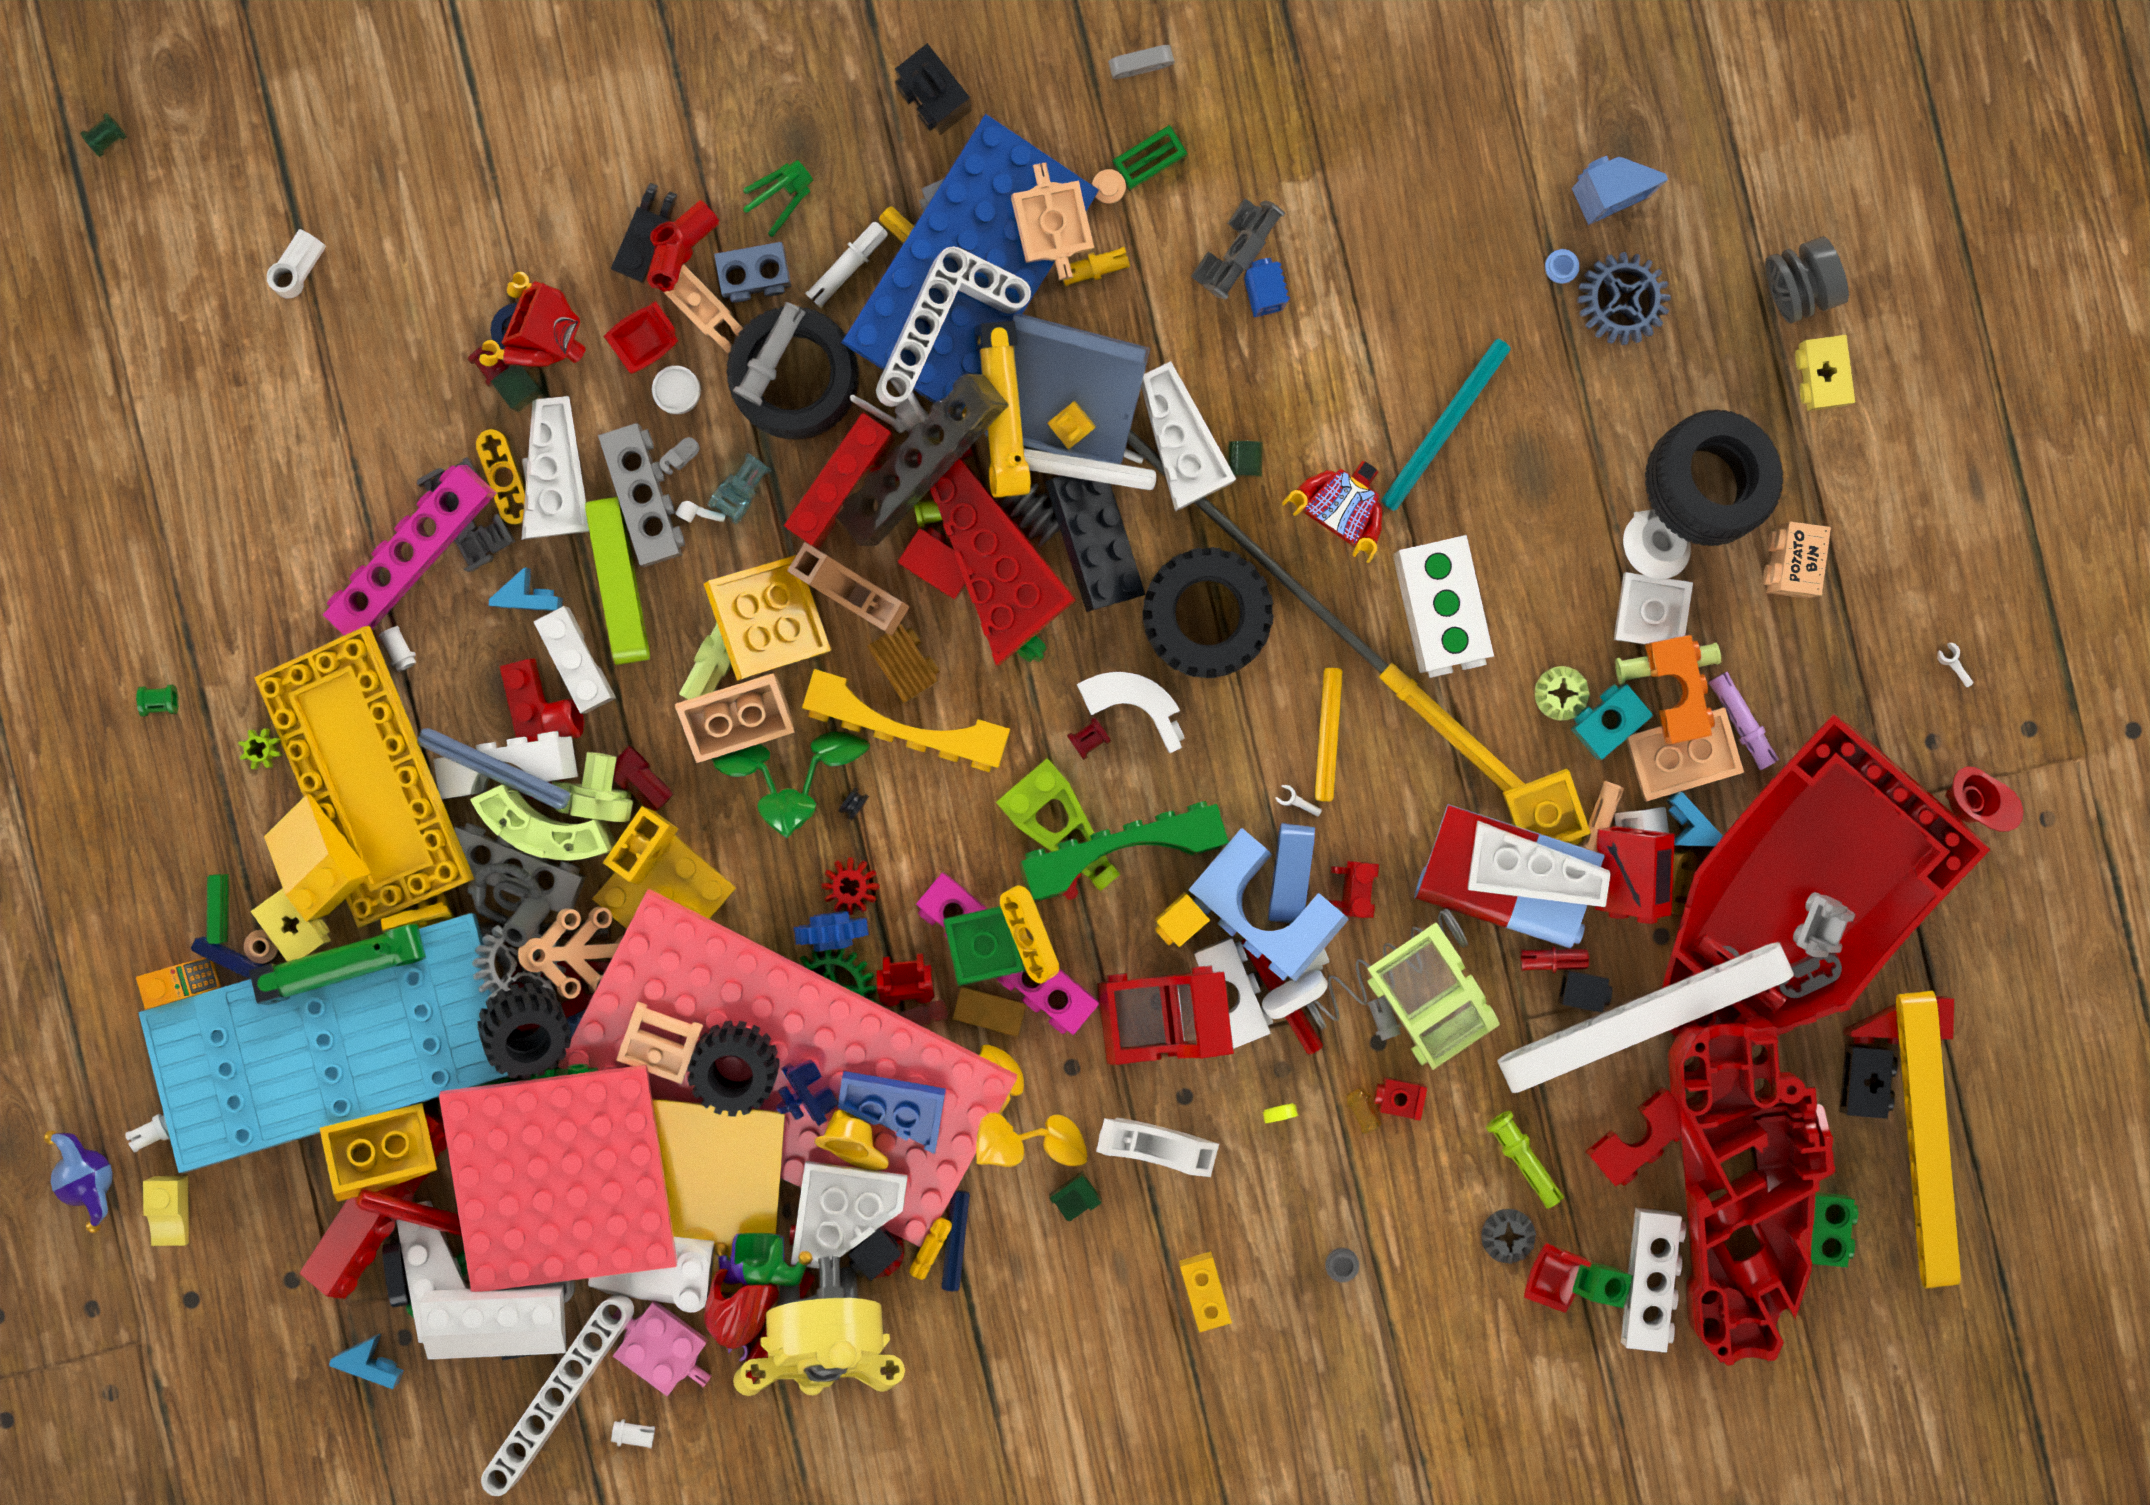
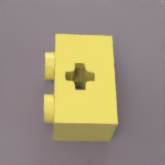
M1840 335L1810 339L1798 344L1799 349L1795 351V362L1797 369L1802 370L1803 383L1800 384L1799 392L1801 402L1803 404L1806 403L1807 411L1843 407L1855 403L1847 336ZM1822 368L1823 371H1829L1830 375L1825 379L1824 376H1818L1817 370Z
M283 888L251 911L287 962L312 955L331 941L327 935L330 931L326 923L321 918L306 922L286 897ZM298 918L297 929L291 931L288 927L292 923L291 919Z

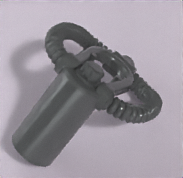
M507 863L486 865L478 871L476 879L470 883L468 893L472 895L475 907L482 916L485 915V918L505 925L502 935L509 944L516 947L524 946L549 913V904L543 896V891L540 890L539 884L534 880L535 878L527 871L525 872V869L522 870L521 867ZM493 873L516 875V877L528 885V887H525L516 882L504 880L494 887L493 895L495 900L503 908L515 911L512 917L505 914L502 915V913L490 909L485 904L486 878ZM507 888L515 891L517 894H523L521 902L512 903L506 900L501 894V890Z

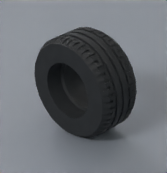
M1707 410L1685 418L1658 440L1648 457V464L1645 468V486L1647 487L1646 492L1649 494L1648 500L1651 502V507L1655 510L1656 516L1660 518L1659 520L1662 523H1665L1667 529H1671V532L1674 534L1677 533L1681 539L1684 538L1685 541H1692L1694 544L1703 546L1729 544L1750 533L1771 516L1770 514L1774 512L1781 497L1780 492L1783 489V470L1781 468L1783 466L1777 449L1773 445L1774 443L1755 422H1751L1749 418H1744L1743 415L1732 411ZM1695 451L1715 454L1729 465L1737 485V493L1733 505L1714 503L1698 490L1691 474V460Z

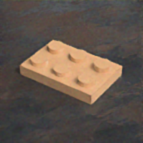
M1725 707L1712 710L1715 720V727L1711 728L1712 736L1675 744H1665L1662 726L1631 734L1626 739L1644 801H1650L1744 773Z

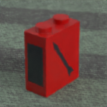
M1624 826L1598 829L1597 852L1605 855L1601 868L1609 870L1611 875L1606 906H1595V910L1608 912V917L1615 919H1626L1629 916L1637 917V922L1646 924L1657 923L1658 918L1672 915L1675 834Z

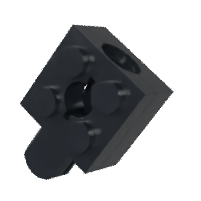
M928 43L895 68L897 91L908 105L912 102L916 104V110L919 113L917 116L929 131L935 128L938 134L942 135L972 111L969 95Z

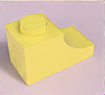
M154 1176L143 1181V1216H147L149 1222L151 1246H184L189 1244L188 1176Z

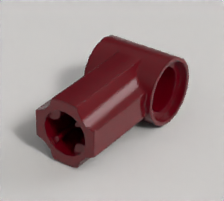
M629 745L616 758L613 780L624 790L628 789L646 808L657 812L670 800L674 793L652 772L650 764L644 757Z

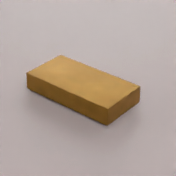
M961 986L952 1019L1018 1037L1026 1004Z

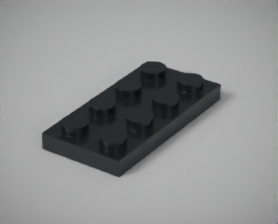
M1067 476L1046 481L1045 484L1086 612L1146 595L1111 484Z

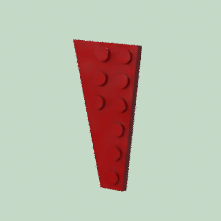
M946 442L921 464L934 502L937 503L943 519L946 534L949 536L955 551V558L971 601L974 603L980 618L983 633L987 637L992 650L995 665L1000 666L1077 599L952 446Z

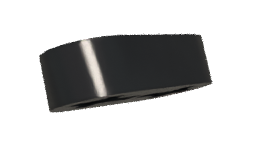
M400 1241L383 1244L382 1257L390 1304L392 1308L408 1306L411 1304Z

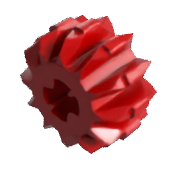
M849 857L846 870L842 862L837 860L834 862V865L839 874L829 869L825 871V875L834 881L833 883H822L821 888L825 890L833 889V893L827 895L824 900L826 902H830L835 898L839 900L834 907V911L839 912L844 903H846L849 915H853L854 903L857 904L861 912L867 910L862 898L872 903L876 901L877 898L867 891L868 889L877 890L880 888L879 883H868V879L877 875V872L872 870L865 875L863 873L867 866L865 860L859 864L857 869H854V858ZM846 877L851 881L857 880L860 886L855 888L858 890L856 895H853L850 891L846 893L843 891L842 886L846 884L843 880Z

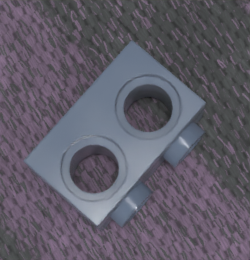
M782 242L714 254L721 294L725 299L730 298L733 303L750 300L751 294L764 292L765 296L780 295L785 293L784 288L792 287L785 248ZM767 263L778 264V275L772 279L762 277L761 272L764 265ZM734 269H743L746 272L745 280L739 285H732L728 281V276Z

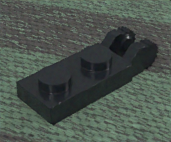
M652 183L648 185L640 207L637 206L611 267L612 271L640 283L645 282L655 249L650 240V235L660 224L670 222L669 217L677 200V194L670 191L663 201L660 215L649 212L658 193V186Z

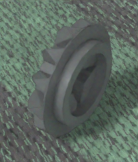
M1502 1209L1490 1215L1485 1221L1481 1232L1482 1244L1486 1252L1496 1261L1513 1264L1514 1262L1524 1260L1531 1250L1534 1249L1536 1232L1532 1221L1522 1212L1514 1209ZM1508 1222L1513 1233L1523 1235L1518 1237V1239H1513L1511 1250H1509L1504 1240L1495 1239V1237H1500V1235L1506 1233Z

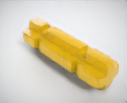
M939 1217L934 1221L930 1229L931 1233L926 1236L909 1269L910 1275L919 1280L926 1278L931 1265L934 1263L952 1228V1223L949 1220Z

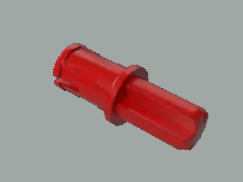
M1552 946L1551 950L1521 949V971L1552 970V973H1556V970L1587 969L1589 966V953L1586 949L1556 950L1555 946Z

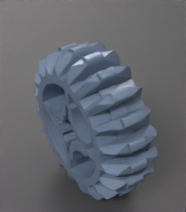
M1622 252L1619 255L1618 263L1612 254L1606 257L1607 267L1603 262L1597 261L1594 264L1597 273L1590 270L1585 273L1584 276L1591 284L1585 282L1579 285L1581 291L1588 293V295L1577 298V303L1588 305L1579 314L1581 317L1589 314L1592 317L1585 326L1589 329L1597 324L1600 328L1596 331L1595 336L1600 338L1605 332H1608L1607 342L1610 344L1614 343L1617 335H1619L1621 345H1627L1629 334L1635 343L1641 342V332L1647 337L1652 336L1654 332L1651 325L1659 328L1663 324V321L1657 315H1667L1669 312L1667 307L1660 305V303L1668 302L1671 299V296L1668 294H1660V290L1668 287V282L1662 281L1657 283L1656 278L1662 274V271L1658 269L1651 274L1648 271L1653 263L1651 260H1647L1643 266H1640L1639 254H1635L1630 263H1628L1626 252ZM1628 273L1636 276L1640 281L1633 285H1627L1619 278L1615 279L1612 274ZM1604 281L1607 285L1605 289L1609 294V302L1603 309H1600L1598 290L1601 282ZM1647 288L1650 304L1648 312L1644 317L1641 313L1643 309L1639 305L1638 298L1640 293ZM1632 290H1636L1627 301L1629 307H1626L1625 303L1622 306L1619 304L1615 308H1611L1621 296L1618 291H1621L1623 295L1625 292L1628 294ZM1614 313H1621L1628 320L1632 319L1635 325H1618L1610 321L1608 317Z

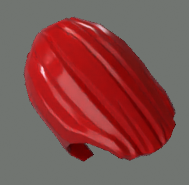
M720 1269L715 1274L706 1300L705 1325L719 1345L726 1346L729 1349H737L752 1342L760 1332L766 1321V1313L776 1302L779 1291L777 1286L773 1284L747 1286L742 1284L741 1288L731 1298L725 1299L721 1293V1285L728 1270Z

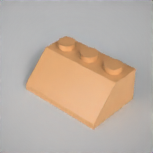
M774 673L675 704L696 763L795 733L790 709L781 684Z

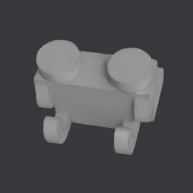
M1814 892L1806 902L1805 908L1809 911L1806 921L1796 928L1793 941L1813 957H1828L1829 952H1841L1843 945L1839 942L1848 921L1854 920L1855 913L1842 905V902L1827 895Z

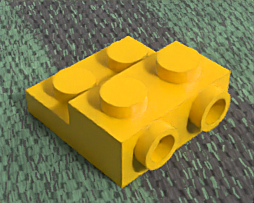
M1568 769L1503 792L1512 818L1511 823L1514 826L1573 845L1582 842L1584 836L1591 834Z

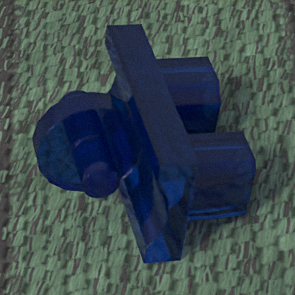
M810 1059L795 1067L789 1063L781 1068L795 1093L791 1094L787 1086L778 1090L783 1099L776 1106L779 1114L791 1112L794 1119L798 1120L804 1116L799 1107L803 1104L811 1119L818 1126L825 1123L827 1119L824 1115L837 1106L838 1101L827 1086L814 1095L810 1093L807 1086L822 1077L815 1063Z

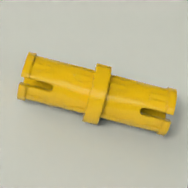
M1125 247L1096 256L1095 253L1088 254L1086 259L1069 263L1073 277L1064 279V286L1066 287L1093 277L1094 280L1102 279L1101 275L1130 268Z

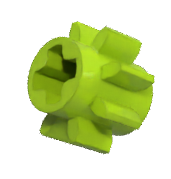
M263 728L260 736H258L255 730H248L250 738L247 741L238 742L240 746L244 747V754L239 758L240 760H251V769H258L261 762H263L266 768H272L273 763L271 759L283 755L277 751L276 744L280 743V738H270V729ZM258 743H265L266 748L262 750L263 755L255 754V750L259 747Z

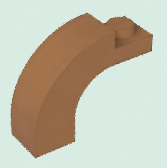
M804 542L787 572L890 635H893L910 607Z

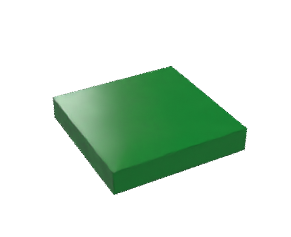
M1001 906L943 919L958 986L1025 971L1023 961Z

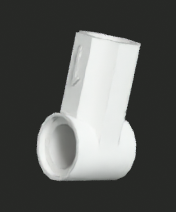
M299 229L280 260L269 268L267 272L269 286L280 297L288 299L298 296L304 287V280L321 256L326 245L309 233ZM285 273L293 275V280L289 286L278 287V280L281 275Z

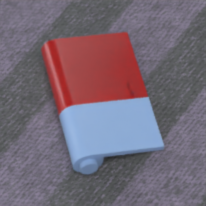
M1447 804L1427 866L1423 868L1419 877L1414 898L1567 948H1571L1574 943L1579 944L1585 930V925L1581 924L1587 908L1585 904L1468 890L1477 821L1601 867L1605 855Z

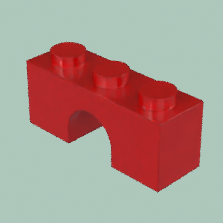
M1661 1087L1637 1107V1110L1645 1118L1647 1124L1646 1133L1640 1141L1633 1144L1624 1143L1616 1133L1610 1130L1585 1151L1615 1187L1620 1183L1623 1186L1630 1183L1638 1175L1637 1169L1646 1161L1648 1164H1651L1659 1159L1665 1152L1662 1148L1670 1141L1678 1142L1681 1140L1679 1103L1668 1089Z

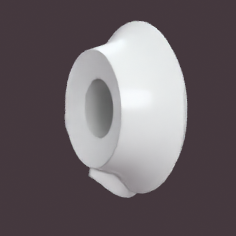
M1655 510L1634 512V518L1628 523L1623 537L1624 550L1629 562L1640 573L1654 579H1667L1679 574L1689 561L1691 554L1690 542L1678 537L1677 533H1672L1671 529H1667L1665 523H1662L1659 520L1660 518L1656 516Z

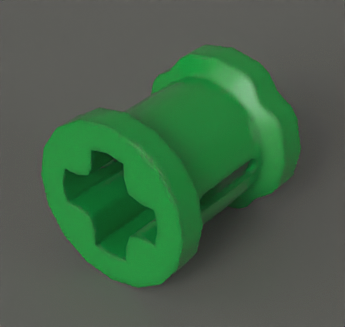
M173 684L160 689H147L146 686L138 687L136 701L141 717L148 716L149 713L168 711L171 715L178 713V692Z

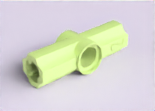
M717 623L711 635H707L694 659L696 663L679 693L688 700L715 692L721 678L725 677L732 667Z

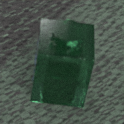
M511 365L490 381L509 407L517 413L545 393L525 366Z

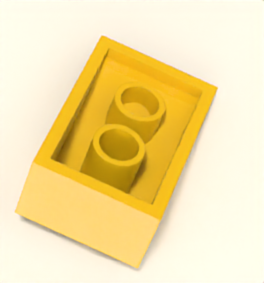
M310 794L306 795L264 836L284 893L306 922L329 915L371 874Z
M422 1103L319 1128L333 1194L337 1202L358 1197L360 1191L364 1189L376 1192L437 1170Z

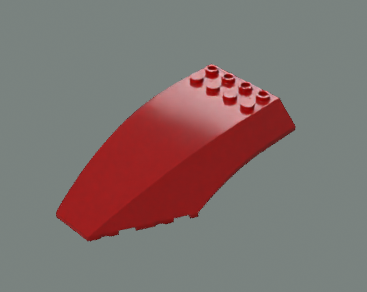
M1833 713L1752 801L1694 872L1662 988L1712 968L1709 961L1692 950L1697 941L1706 933L1721 946L1734 948L1739 953V956L1776 942L1781 944L1789 964L1809 956L1805 949L1796 945V942L1793 941V935L1796 928L1806 921L1809 911L1806 910L1805 906L1809 896L1817 892L1842 902V905L1855 913L1854 920L1848 921L1839 942L1843 945L1840 953H1835L1839 957L1842 966L1839 978L1803 997L1789 998L1787 996L1785 1003L1776 1013H1772L1770 1009L1756 998L1750 996L1685 1024L1696 1023L1700 1027L1706 1028L1707 1026L1718 1024H1743L1745 1018L1764 1016L1777 1028V1036L1792 1031L1795 1027L1817 1022V1019L1839 1011L1841 1013L1850 1010V1007L1903 942L1990 851V848L1961 819L1858 730ZM1825 959L1819 961L1820 967L1811 973L1814 974L1823 970L1826 974H1830L1832 972L1831 966L1835 963H1828ZM1808 974L1796 978L1794 975L1785 985H1792L1795 989L1801 987L1800 980L1808 977ZM1779 985L1774 986L1778 991H1780L1783 994ZM1683 1025L1668 1031L1677 1037Z

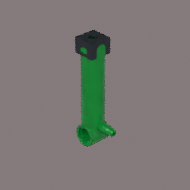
M411 924L388 930L379 936L278 965L269 964L251 969L249 974L257 1004L270 1005L290 999V996L362 975L390 967L413 964L426 959V954L418 924Z

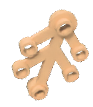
M593 908L586 922L564 946L552 947L566 929H576L581 921L580 914L576 910L562 909L557 915V920L541 938H530L524 946L519 948V963L527 971H541L557 987V992L560 996L572 999L580 993L581 986L579 981L575 978L565 977L552 962L564 960L589 985L590 992L594 994L597 989V983L603 976L599 975L584 959L613 958L623 938L621 936L615 943L585 945L599 928H606L611 924L612 913L607 908ZM602 911L604 914V920L603 922L598 923L597 915L599 912ZM571 913L572 922L566 925L565 917ZM539 949L540 958L534 961L533 952ZM571 982L573 988L567 994L565 992V985Z

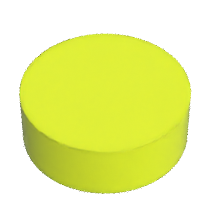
M1294 1103L1265 1109L1263 1112L1265 1124L1298 1116L1296 1104Z

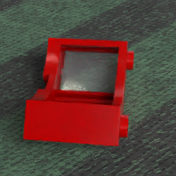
M1212 965L1193 967L1192 973L1128 979L1127 973L1107 975L1108 982L1097 983L1107 1064L1120 1065L1161 1060V1053H1168V1057L1177 1056V1059H1203L1234 1054L1225 974L1221 971L1213 972Z

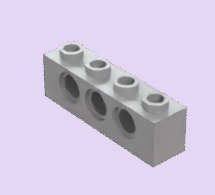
M635 423L598 435L640 566L647 567L683 555L680 547L685 546V540L680 527H674L670 517L671 514L675 513L670 495H663L659 483L665 481L659 462L653 463L649 450L654 449L649 430H642V427ZM633 453L640 454L642 464L639 469L628 471L625 466L626 458ZM644 485L650 486L652 489L650 501L644 504L638 503L635 497L637 489ZM652 518H660L663 523L662 531L656 536H649L646 531V524Z
M466 823L465 827L457 826L454 828L474 879H476L478 871L486 865L494 863L505 864L511 858H517L521 861L525 872L527 871L535 878L534 880L537 881V884H539L538 878L542 871L546 870L553 874L555 882L551 889H544L539 884L540 890L543 891V896L551 910L560 912L565 908L574 909L587 877L579 873V866L562 860L560 865L547 861L548 858L525 853L515 848V846L505 841L499 835L497 840L485 836V829L471 823ZM481 845L488 847L491 852V859L487 864L479 863L475 856L477 848ZM493 873L486 878V883L494 887L504 880L513 881L528 887L524 881L507 873ZM502 889L521 898L523 896V894H517L515 891L511 889Z

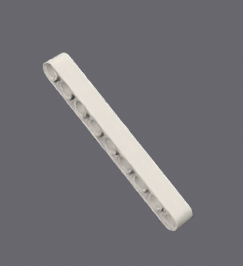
M1779 942L1771 943L1511 1051L1499 1058L1497 1062L1511 1092H1520L1782 984L1791 979L1794 973Z

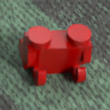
M1347 861L1346 867L1331 866L1330 873L1345 874L1342 901H1328L1336 908H1342V913L1345 916L1374 918L1375 904H1371L1373 880L1375 877H1378L1379 864Z
M924 953L917 954L916 961L891 963L890 956L883 957V970H876L877 992L882 1005L891 1007L899 1004L901 1000L915 999L919 1003H928L934 999L931 965H925Z

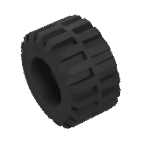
M525 983L524 988H519L518 984L510 985L511 990L506 992L502 988L496 992L497 998L493 999L490 997L485 1002L487 1009L481 1008L479 1013L481 1021H477L479 1037L487 1060L491 1066L495 1065L496 1071L503 1075L507 1072L509 1078L516 1079L518 1075H522L523 1079H531V1074L535 1073L538 1074V1077L545 1074V1069L550 1068L553 1070L558 1066L556 1060H563L567 1054L565 1048L570 1047V1027L561 1003L558 1002L557 997L552 992L547 993L546 988L540 985L537 989H534L531 983ZM533 1023L540 1025L534 1034L526 1038L513 1039L508 1037L515 1028L523 1024Z
M726 1021L722 1028L717 1024L711 1027L709 1033L705 1032L700 1038L688 1065V1072H690L688 1082L689 1086L695 1085L692 1093L695 1098L700 1096L703 1098L701 1105L706 1109L712 1105L715 1107L714 1113L721 1115L723 1110L728 1111V1116L736 1117L739 1110H741L743 1115L751 1112L752 1107L755 1109L761 1107L764 1099H768L778 1075L779 1058H776L778 1051L775 1045L769 1046L771 1038L767 1033L763 1036L758 1034L760 1028L756 1025L749 1029L746 1028L747 1022L739 1021L737 1026H733L732 1021ZM727 1055L740 1057L748 1063L753 1076L744 1081L729 1080L719 1073L715 1060Z

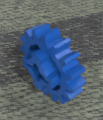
M848 911L814 915V917H810L809 925L794 927L796 945L813 944L814 951L847 948L853 945L852 939L869 935L867 918H849Z

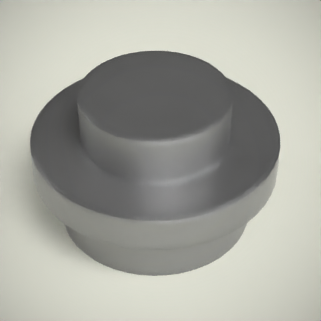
M1337 1248L1327 1256L1325 1268L1333 1280L1348 1282L1357 1275L1359 1260L1350 1249Z

